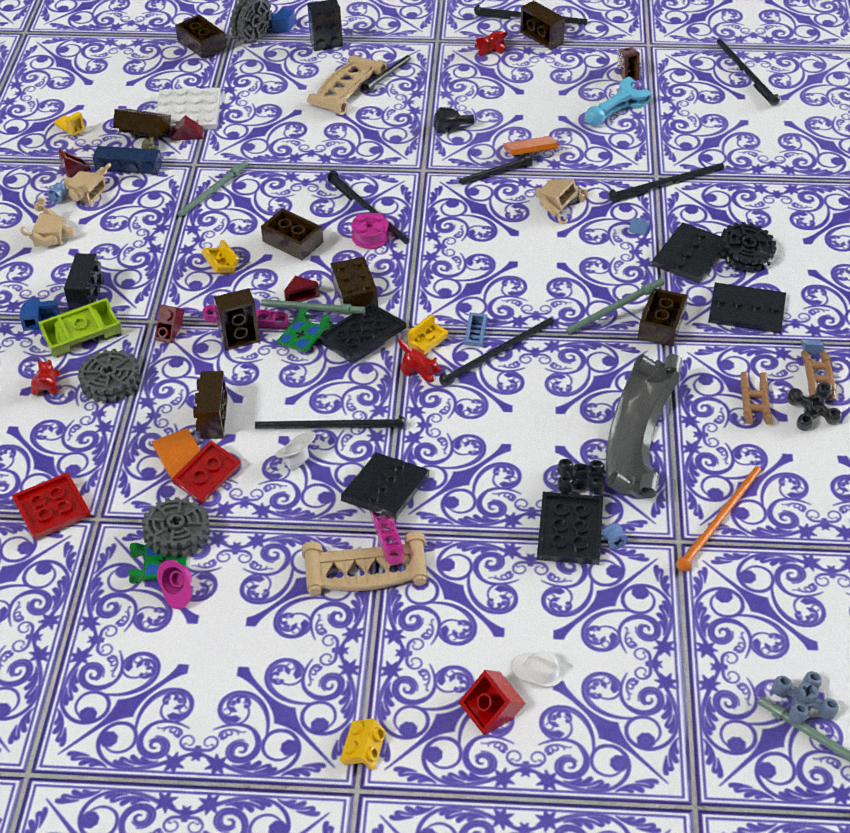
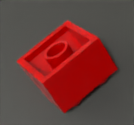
M484 670L458 702L483 735H487L513 720L526 704L501 672Z

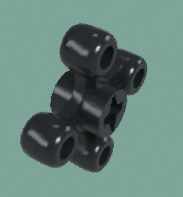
M820 383L816 388L815 394L809 397H805L798 388H793L788 392V403L791 405H801L804 408V413L798 417L796 422L798 429L802 431L809 430L813 424V419L819 416H823L830 425H836L840 422L842 417L841 411L838 408L829 409L824 405V400L828 399L832 392V388L828 383Z
M561 459L558 462L557 471L560 477L558 478L557 488L559 492L566 494L570 493L573 488L584 490L588 487L590 493L594 495H600L604 492L605 481L602 478L604 463L602 461L593 460L589 463V466L582 463L573 466V462L569 459Z

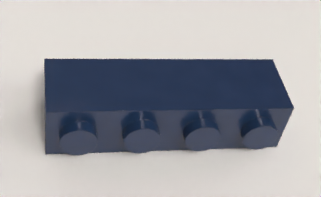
M97 146L92 157L95 170H99L101 167L111 163V167L107 171L158 174L162 165L161 152L157 149Z

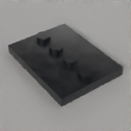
M682 222L654 257L652 266L700 283L721 255L717 251L719 248L717 245L721 236Z
M715 282L708 323L781 334L786 292Z
M369 303L364 306L365 314H351L325 330L317 339V342L352 363L407 327L405 321L375 304Z
M376 452L341 494V501L396 520L429 477V469Z
M543 492L537 560L599 565L603 496Z

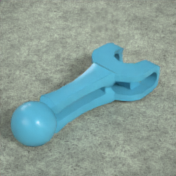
M627 77L620 81V89L615 96L600 103L599 106L590 107L586 111V122L591 126H599L608 116L628 107L642 108L649 103L652 92L648 89H633L635 80Z

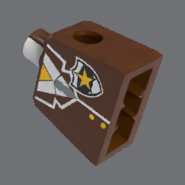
M633 47L618 49V71L622 79L631 77L635 81L639 80L640 53Z

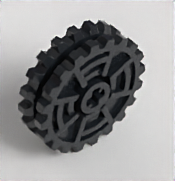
M735 222L733 226L728 225L726 229L724 228L717 245L719 247L717 251L721 254L720 258L725 259V263L727 265L731 264L734 269L739 268L742 272L748 270L749 273H752L753 270L760 272L761 268L765 270L767 266H770L777 247H775L776 241H773V235L768 234L769 231L762 230V227L759 225L756 227L754 223L746 224L741 222V224Z

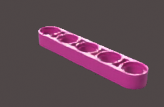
M215 305L205 306L202 311L204 320L217 323ZM256 309L258 327L283 329L289 324L288 315L285 312ZM209 312H215L213 315H207ZM261 317H267L265 320H259ZM284 319L282 322H277L276 320Z
M369 511L386 562L391 565L401 564L404 561V548L394 520L386 516L377 517L381 514ZM382 528H391L389 530H382ZM393 540L395 542L387 543L386 541ZM397 553V554H400V555H399V556H391L390 554Z

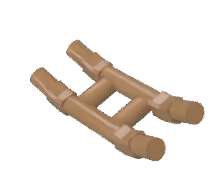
M803 350L801 356L805 365L809 396L815 394L817 383L825 382L832 388L829 401H836V383L833 377L829 354L824 350L820 351L819 355L822 362H812L811 355L806 350ZM813 370H824L825 375H814Z
M741 372L740 388L744 420L747 424H751L753 422L752 411L762 412L763 420L767 425L772 424L767 373H760V390H749L748 372ZM750 398H761L762 404H750Z

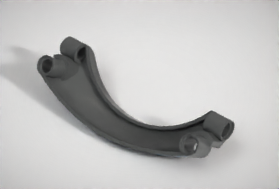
M641 354L634 362L633 369L622 391L608 437L606 478L607 486L623 496L631 494L638 499L656 496L660 475L654 472L651 467L649 456L650 444L659 415L679 381L683 362L679 355L670 354L666 357L665 363L660 360L653 361L644 354Z

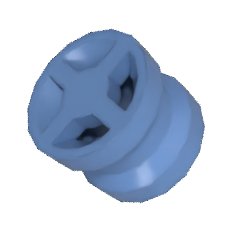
M56 183L53 188L47 191V195L52 202L58 204L68 195V189L62 183Z
M611 524L602 532L604 539L608 541L609 547L613 550L623 547L628 541V537L622 532L620 524Z

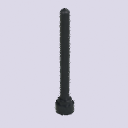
M406 55L374 79L362 82V91L366 94L373 91L377 83L410 61L411 57Z
M529 153L523 154L519 157V160L460 178L459 183L466 184L518 166H532V158Z

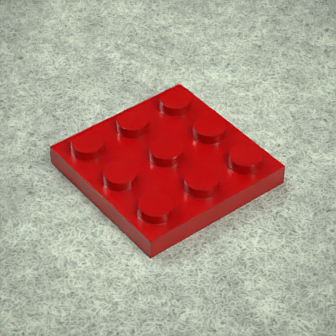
M68 472L11 495L33 540L91 516L90 510Z

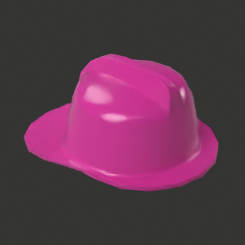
M175 560L164 561L157 571L159 585L168 605L174 609H182L189 604L192 595L191 572L187 567Z

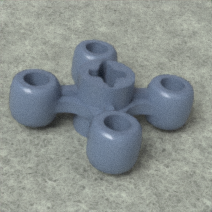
M810 671L806 673L799 687L793 686L791 680L786 676H778L773 682L772 690L775 695L779 697L788 695L793 698V706L789 710L788 717L796 725L803 724L806 721L812 708L817 709L819 715L825 720L834 719L839 711V705L835 700L829 698L821 700L818 698V689L821 686L822 678L817 672Z

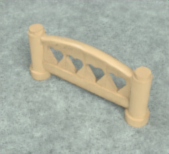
M355 55L349 56L348 63L332 73L321 85L317 94H309L307 102L310 105L334 111L335 114L344 115L348 106L346 99L373 73L379 75L387 69L386 61H375ZM354 68H357L360 71L350 73ZM345 76H350V77H351V80H342V79H344ZM336 84H342L344 86L340 88H333L336 87ZM330 91L336 94L331 96H325Z
M411 532L405 536V544H402L404 548V561L401 564L406 570L395 573L389 571L392 565L386 562L381 547L323 552L320 543L307 542L301 548L302 557L305 559L307 591L311 596L320 595L323 589L370 591L395 586L410 580L415 585L422 586L426 584L428 579L424 546L426 545L425 535L421 532ZM393 553V554H390V555H391V556H399L400 554ZM377 561L384 568L385 573L371 575L368 571L373 563ZM354 563L365 572L362 576L355 575L353 577L348 576L347 573ZM333 565L344 574L341 578L334 577L328 579L326 576Z

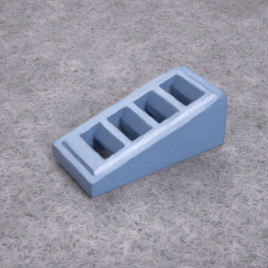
M469 312L464 345L483 346L487 314ZM470 333L480 334V336L470 335ZM469 338L480 339V340H479V341L469 340Z

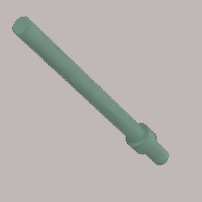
M243 161L238 166L231 168L229 173L179 210L177 215L183 217L230 179L240 175L241 171L248 166L247 161Z
M660 278L650 284L647 283L632 294L567 327L568 335L643 295L647 296L653 293V290L665 284L663 279Z
M261 300V306L305 308L317 311L342 312L345 315H351V313L365 314V307L352 306L351 304L332 305Z
M763 696L759 698L757 704L770 711L773 717L786 721L850 762L849 750L806 723L800 725L792 723L789 720L787 709L780 704L776 705Z

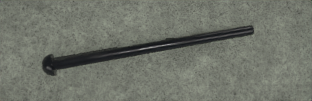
M480 4L474 8V13L477 16L511 19L510 16L521 18V12L482 8ZM565 17V23L587 25L588 19Z
M718 39L716 43L739 66L741 71L744 70L746 75L755 83L753 86L769 104L773 106L779 104L780 96L778 94L774 95L721 39Z
M724 164L711 165L620 191L612 189L608 193V198L610 201L616 202L648 193L649 189L663 186L672 181L677 183L681 180L724 169Z
M330 171L327 174V180L351 201L354 199L363 208L367 209L369 213H379L338 177V172ZM388 221V230L404 244H408L410 239Z
M550 317L448 375L442 373L439 377L440 384L450 386L451 380L554 323L553 318Z
M399 415L398 419L255 421V429L397 426L399 430H402L406 426V419Z

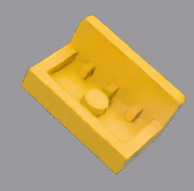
M225 240L220 241L218 248H203L201 254L216 273L235 272L239 258Z
M431 314L408 331V346L420 350L423 355H426L448 337V331L435 323V316Z
M374 718L352 721L340 761L344 765L364 763L369 770L375 769L385 737V729Z

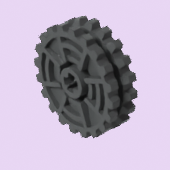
M239 0V3L235 4V9L232 10L233 15L230 17L232 21L230 24L232 28L231 33L234 34L235 38L247 44L257 43L259 38H263V34L267 32V27L270 26L269 21L272 19L270 17L272 14V10H270L271 5L268 4V0Z
M105 349L102 353L95 352V355L93 357L88 356L87 361H83L81 363L82 367L78 369V380L82 392L89 400L93 398L94 402L102 401L103 404H106L108 401L116 403L118 399L122 401L125 399V396H131L132 391L138 389L137 384L141 383V374L135 357L132 358L131 353L126 354L125 350L117 351L112 349L108 351Z
M175 497L174 500L167 498L163 503L160 501L156 502L155 507L150 506L148 508L149 512L144 513V519L142 520L144 543H147L148 549H153L155 554L162 553V556L166 558L168 555H171L173 558H177L178 555L187 557L188 553H197V548L202 549L204 547L203 542H208L209 515L208 512H205L203 506H198L196 501L190 502L188 498L180 500L179 497Z

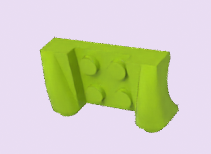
M107 298L38 322L40 331L53 357L71 351L70 346L97 336L104 335L107 338L122 332L121 323L115 317Z

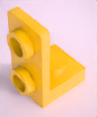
M76 112L69 117L64 115L54 121L55 126L72 136L85 130L83 116L80 112Z

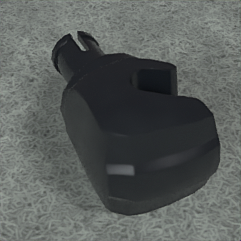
M448 107L438 108L433 120V126L437 133H441L446 127L448 134H450L455 129H459L460 125H474V114L460 115L458 110Z

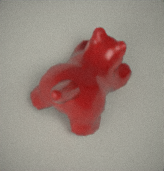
M497 30L488 36L477 37L475 47L479 50L478 55L484 56L491 50L503 53L506 50L504 38L508 32Z
M399 338V346L405 352L403 362L400 365L403 374L412 376L413 373L417 372L426 382H433V374L442 370L436 361L437 357L430 360L420 350L411 349Z
M39 360V371L31 380V393L37 396L42 391L47 390L51 395L59 392V388L56 386V379L59 377L60 371L57 369L53 370L51 360L47 362Z

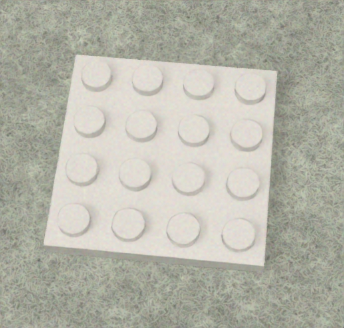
M211 87L204 89L181 88L160 90L156 113L171 115L170 131L185 115L202 126L203 130L217 129L221 89Z

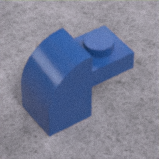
M281 8L277 14L272 13L270 15L272 19L269 21L270 26L267 28L272 29L273 33L289 31L296 24L295 11Z
M39 297L26 301L20 309V321L23 331L39 330L38 322L60 315L57 300L40 302Z

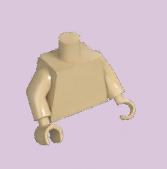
M111 163L101 167L96 172L80 171L73 178L66 177L63 183L68 188L70 198L74 202L79 201L90 206L106 189L104 175L107 174Z
M574 179L549 180L542 188H536L535 196L540 199L541 205L554 217L557 216L560 224H566L568 221L567 218L565 222L561 221L560 217L562 215L560 210L576 194H578L577 200L580 202H584L588 195L586 189H578Z
M39 198L34 205V209L44 213L39 214L32 232L28 231L27 233L23 230L25 227H21V233L25 236H30L29 239L33 240V244L36 247L60 246L65 237H74V227H68L66 219L55 214L50 208L44 207L46 204L45 200Z

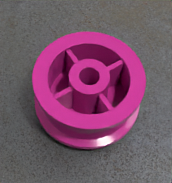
M381 213L356 215L351 223L353 230L352 241L357 246L366 249L383 246L389 239L387 231L389 226L388 220Z

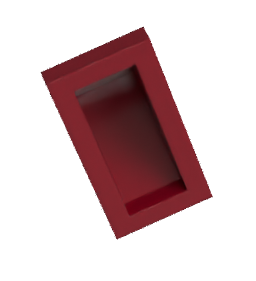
M186 115L171 131V140L203 139V127Z
M59 149L58 154L62 170L67 177H74L80 171L88 172L91 170L86 160Z
M296 275L284 289L285 301L303 302L320 297L317 281Z

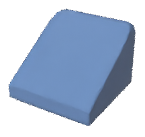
M635 217L631 220L629 232L645 235L651 221Z
M801 340L802 350H806L809 354L819 355L820 351H823L824 345L820 340Z

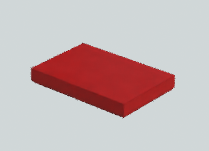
M211 440L172 478V483L203 504L241 466V461Z

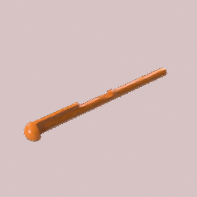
M755 466L728 502L722 506L720 512L703 534H700L683 557L677 559L676 565L680 571L687 572L692 568V560L760 474V467Z

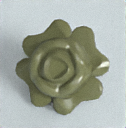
M150 137L149 139H144L141 147L142 149L158 150V146L154 145V138Z

